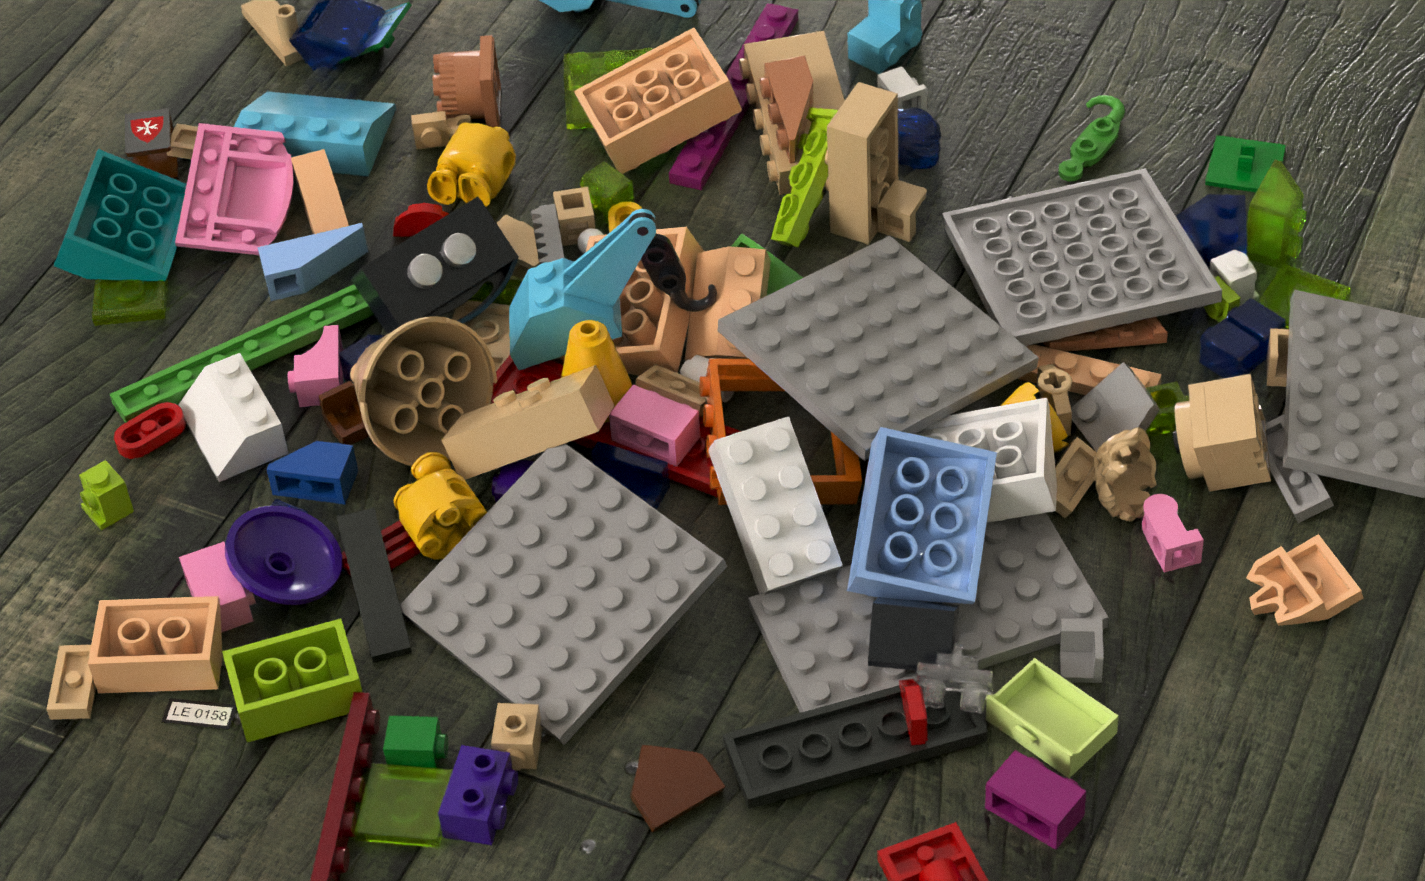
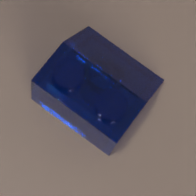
M1208 194L1176 215V218L1209 270L1211 259L1235 249L1246 254L1245 195Z

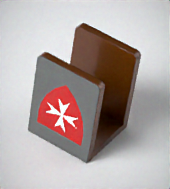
M169 108L125 114V153L127 157H133V163L179 180L178 157L167 156V152L171 151V134L174 130Z

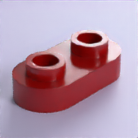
M160 403L124 423L114 434L118 453L129 459L140 458L177 437L186 426L183 411L175 403Z

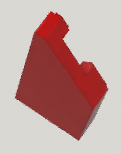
M914 679L899 680L911 746L926 744L927 713L922 688Z

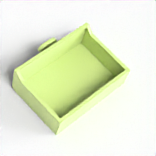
M1035 658L996 694L986 697V720L1067 778L1075 774L1117 734L1119 717L1117 714Z

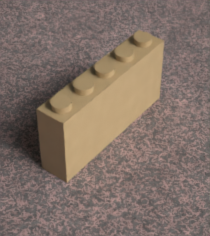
M824 31L744 44V58L739 59L741 77L749 81V84H746L748 103L755 104L756 109H753L754 125L756 130L762 129L763 135H760L763 156L769 155L770 161H767L770 182L776 181L780 195L791 193L792 186L788 178L791 168L800 162L803 150L799 149L795 163H789L786 150L780 151L776 138V130L779 129L777 124L772 125L768 114V104H770L769 98L763 99L759 79L764 78V63L805 55L813 78L812 108L839 110L845 100ZM808 120L804 133L808 134L812 121Z

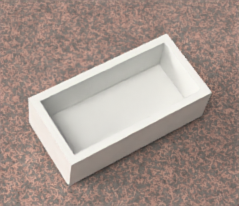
M789 416L714 440L708 452L759 594H767L836 571L843 566Z

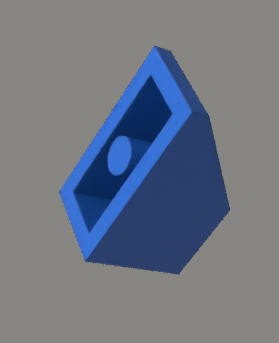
M315 441L270 463L267 467L273 495L337 504H346L359 471L353 445Z

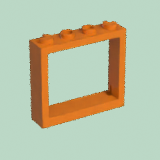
M709 359L706 376H700V396L707 398V404L703 406L704 427H710L711 434L707 435L706 439L707 458H711L708 449L714 440L726 437L721 391H785L750 359ZM831 432L837 475H810L821 505L857 504L862 485L859 456ZM711 466L710 488L717 489L718 505H727L715 468Z

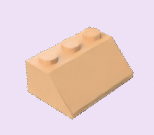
M728 246L697 253L692 299L701 300L705 298L709 293L708 286L710 284L715 286L717 295L716 300L710 307L702 311L690 312L685 361L691 360L695 355H700L707 359H749L717 331L718 319L767 296L771 260L766 249Z
M219 596L99 600L88 666L98 694L218 689L223 659Z

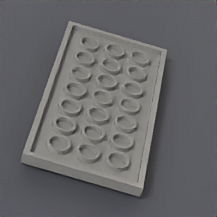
M1047 513L988 522L986 524L974 604L933 602L959 605L950 671L959 669L961 675L1059 644L1061 618L1102 619L1103 629L1108 627L1109 617ZM851 565L767 594L761 593L748 598L749 609L800 713L898 686L899 680L914 679L916 681L941 674L868 666L872 605L878 597L847 591Z

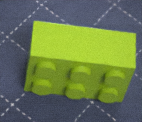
M341 618L222 651L247 743L349 714L353 693L362 692L360 679Z

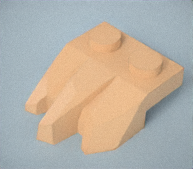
M1319 534L1289 552H1286L1280 546L1255 561L1246 577L1251 582L1262 586L1260 590L1249 597L1253 614L1276 612L1274 616L1278 626L1326 620L1364 599L1362 590Z

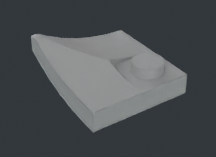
M1123 362L1071 407L1073 422L1097 452L1098 448L1105 441L1123 430H1132L1139 427L1146 431L1158 413L1159 407L1133 370Z

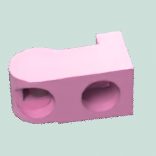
M1154 494L1148 497L1143 505L1144 517L1141 527L1163 572L1201 563L1204 540L1198 529L1190 531L1185 529L1178 516V504L1175 499L1165 494Z

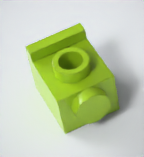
M106 460L79 475L84 489L80 492L83 501L81 507L101 531L134 512L125 481Z

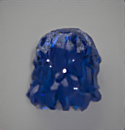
M898 108V165L906 164L913 169L932 168L939 162V152L941 151L939 124L927 111L921 108Z

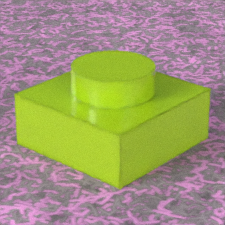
M1217 276L1214 278L1222 289V302L1206 305L1204 309L1211 318H1215L1225 329H1228L1238 324L1241 297Z

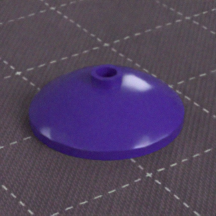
M264 506L244 513L232 524L225 541V558L234 577L250 592L275 603L297 605L320 599L334 587L342 569L341 550L330 530L313 516L290 507Z

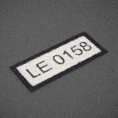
M170 698L161 723L230 730L237 706Z

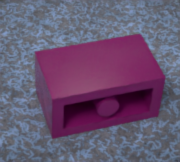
M1017 750L1013 751L986 783L985 808L1055 850L1085 816L1086 790L1082 789L1074 780L1063 778L1049 770L1038 759L1027 757Z

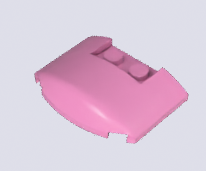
M199 123L175 241L176 246L259 255L257 247L269 245L275 239L286 220L292 200L294 184L291 154H288L283 144L285 138L282 132Z

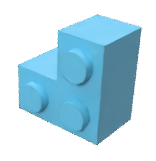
M868 0L869 16L848 32V59L878 74H881L890 65L895 64L903 54L912 47H915L921 40V0Z

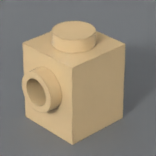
M497 704L491 746L492 750L510 752L513 770L537 769L543 730L539 704Z

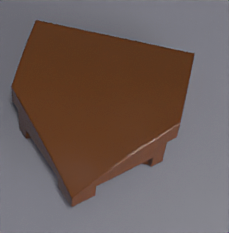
M642 745L629 797L636 805L651 831L655 832L720 794L726 786L702 753Z

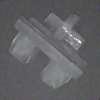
M955 643L953 655L938 653L936 665L918 663L917 682L922 688L925 708H944L946 690L962 692L960 710L969 713H983L987 696L993 695V671L979 670V657L964 656V644Z

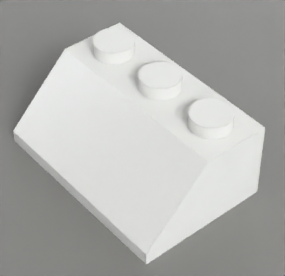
M240 353L205 366L178 404L183 411L188 428L218 482L289 454L282 424Z

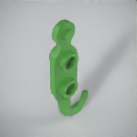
M1101 95L1090 99L1086 103L1088 108L1098 104L1108 105L1112 108V111L1109 115L1097 118L1091 122L1070 148L1071 159L1063 161L1059 165L1058 173L1061 179L1069 182L1079 180L1083 175V167L1093 166L1100 161L1117 140L1120 122L1125 114L1124 104L1119 99L1113 96Z

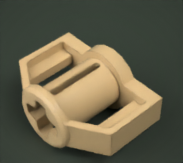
M1053 364L1038 366L1037 389L1039 390L1040 399H1048V402L1059 417L1067 436H1070L1072 411L1068 391L1072 387V378L1069 373L1057 369Z

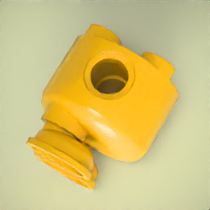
M480 123L460 124L439 157L436 171L427 180V191L430 197L439 203L450 205L455 202L457 197L468 203L479 196L485 207H487L491 199L498 195L515 167L516 154L512 144L509 142L510 136L508 132L501 127L492 128Z
M427 452L420 456L411 467V473L417 481L407 484L397 491L394 497V506L399 511L401 524L423 556L437 560L444 559L487 511L465 479L451 469L450 461L445 455L438 452Z

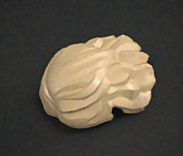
M1138 427L1132 430H1123L1119 434L1113 435L1098 448L1094 458L1093 472L1095 475L1093 481L1096 482L1100 503L1112 517L1116 516L1121 520L1129 522L1136 518L1144 517V501L1150 497V494L1142 490L1147 487L1153 488L1157 485L1154 477L1156 461L1150 453V441L1145 430Z

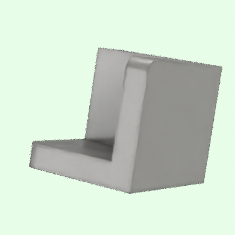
M1061 618L1060 676L1070 683H1102L1104 661L1103 620Z

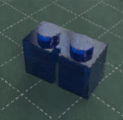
M1250 298L1240 307H1234L1230 310L1226 318L1216 326H1211L1205 330L1200 339L1201 351L1199 362L1223 378L1247 375L1267 359L1270 328L1285 329L1286 319Z

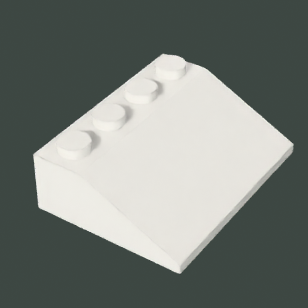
M1047 398L949 415L916 433V435L997 452L987 523L1056 511L1057 479L1050 409Z

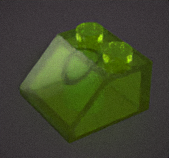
M1278 160L1273 161L1249 205L1244 253L1248 256L1249 260L1285 270L1291 257L1297 258L1301 251L1303 237L1299 236V232L1304 226L1307 211L1302 210L1303 192L1284 164Z

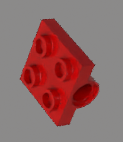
M956 822L877 851V861L888 881H988Z

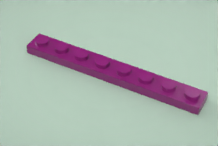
M767 3L744 44L789 37L798 21V9ZM744 44L726 73V77L734 90L742 111L731 116L728 120L701 132L698 136L688 139L669 171V183L702 191L748 110L750 104L747 99L746 84H749L748 79H742L739 67V59L744 58Z

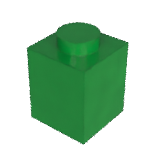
M389 716L383 747L389 774L438 775L440 759L447 758L449 745L448 735L442 734L438 717Z

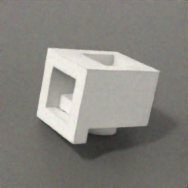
M902 66L878 74V88L898 93V124L927 114L926 86L924 84L919 85L914 77L911 78Z
M1235 249L1211 259L1210 272L1213 277L1219 276L1241 297L1240 308L1259 301V294L1254 290L1257 273L1253 264L1248 261V256Z

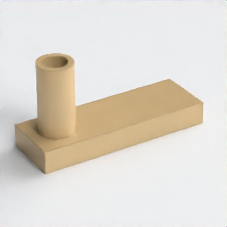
M252 0L241 5L243 16L286 67L315 55L314 44L298 27L295 8L292 5L285 4L280 6L276 0Z

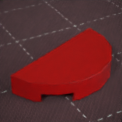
M412 204L408 206L407 211L395 218L393 237H412L449 213L442 211V206L437 204Z

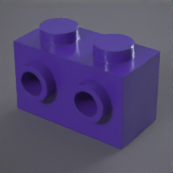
M461 745L438 812L443 838L492 845L497 829L502 830L506 822L507 806L505 804L508 795L513 796L515 794L518 783V772L512 768L510 752Z

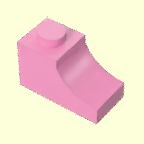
M338 325L324 326L320 340L312 349L302 355H294V371H288V386L290 393L297 394L299 407L319 406L320 394L344 384V349Z

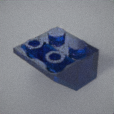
M319 0L313 5L289 42L313 71L324 66L331 68L343 58L348 56L355 58L366 49V41L378 30V23L386 12L382 7L363 0Z

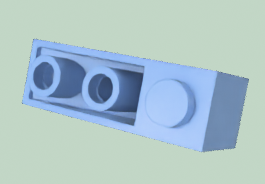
M362 223L257 247L271 301L307 293L368 252Z

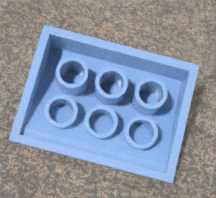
M880 427L871 443L847 591L881 598L974 604L997 452Z

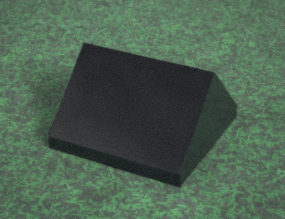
M878 597L872 605L868 666L950 674L959 605Z

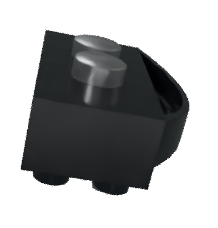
M478 196L364 265L351 280L387 334L409 321L430 316L439 317L450 313L466 303L478 292L484 283L490 284L492 290L485 300L469 314L456 320L466 325L490 306L503 291L512 276L519 256Z

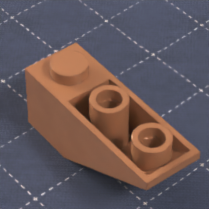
M805 55L764 63V78L759 79L763 99L769 98L770 104H768L770 122L772 125L777 124L779 129L776 130L778 147L780 151L786 150L789 163H795L800 137L801 134H804L808 119H806L809 107H813V78Z

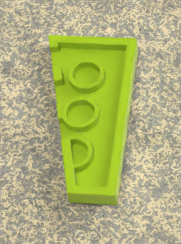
M809 107L806 119L812 122L808 134H801L798 148L803 150L800 162L793 166L790 171L788 180H790L792 190L791 194L788 193L783 197L771 236V240L786 246L799 247L800 242L808 234V223L814 209L822 201V190L828 178V165L825 164L827 125L838 110Z

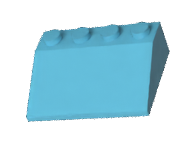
M266 92L241 110L234 127L282 132L285 138L283 144L288 154H291V157L325 149L332 173L369 176L395 113L396 105L395 103Z

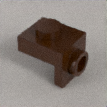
M351 381L319 395L324 422L340 443L352 445L369 437L361 416L355 387Z

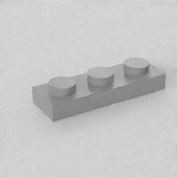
M1285 414L1266 423L1270 471L1297 522L1300 523L1334 506L1318 474L1283 467Z

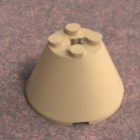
M438 316L423 317L409 321L385 335L365 349L350 372L363 423L369 437L385 455L409 466H412L420 456L427 452L441 453L451 461L441 440L462 414L491 404L493 383H497L495 364L482 338L467 325L453 319Z

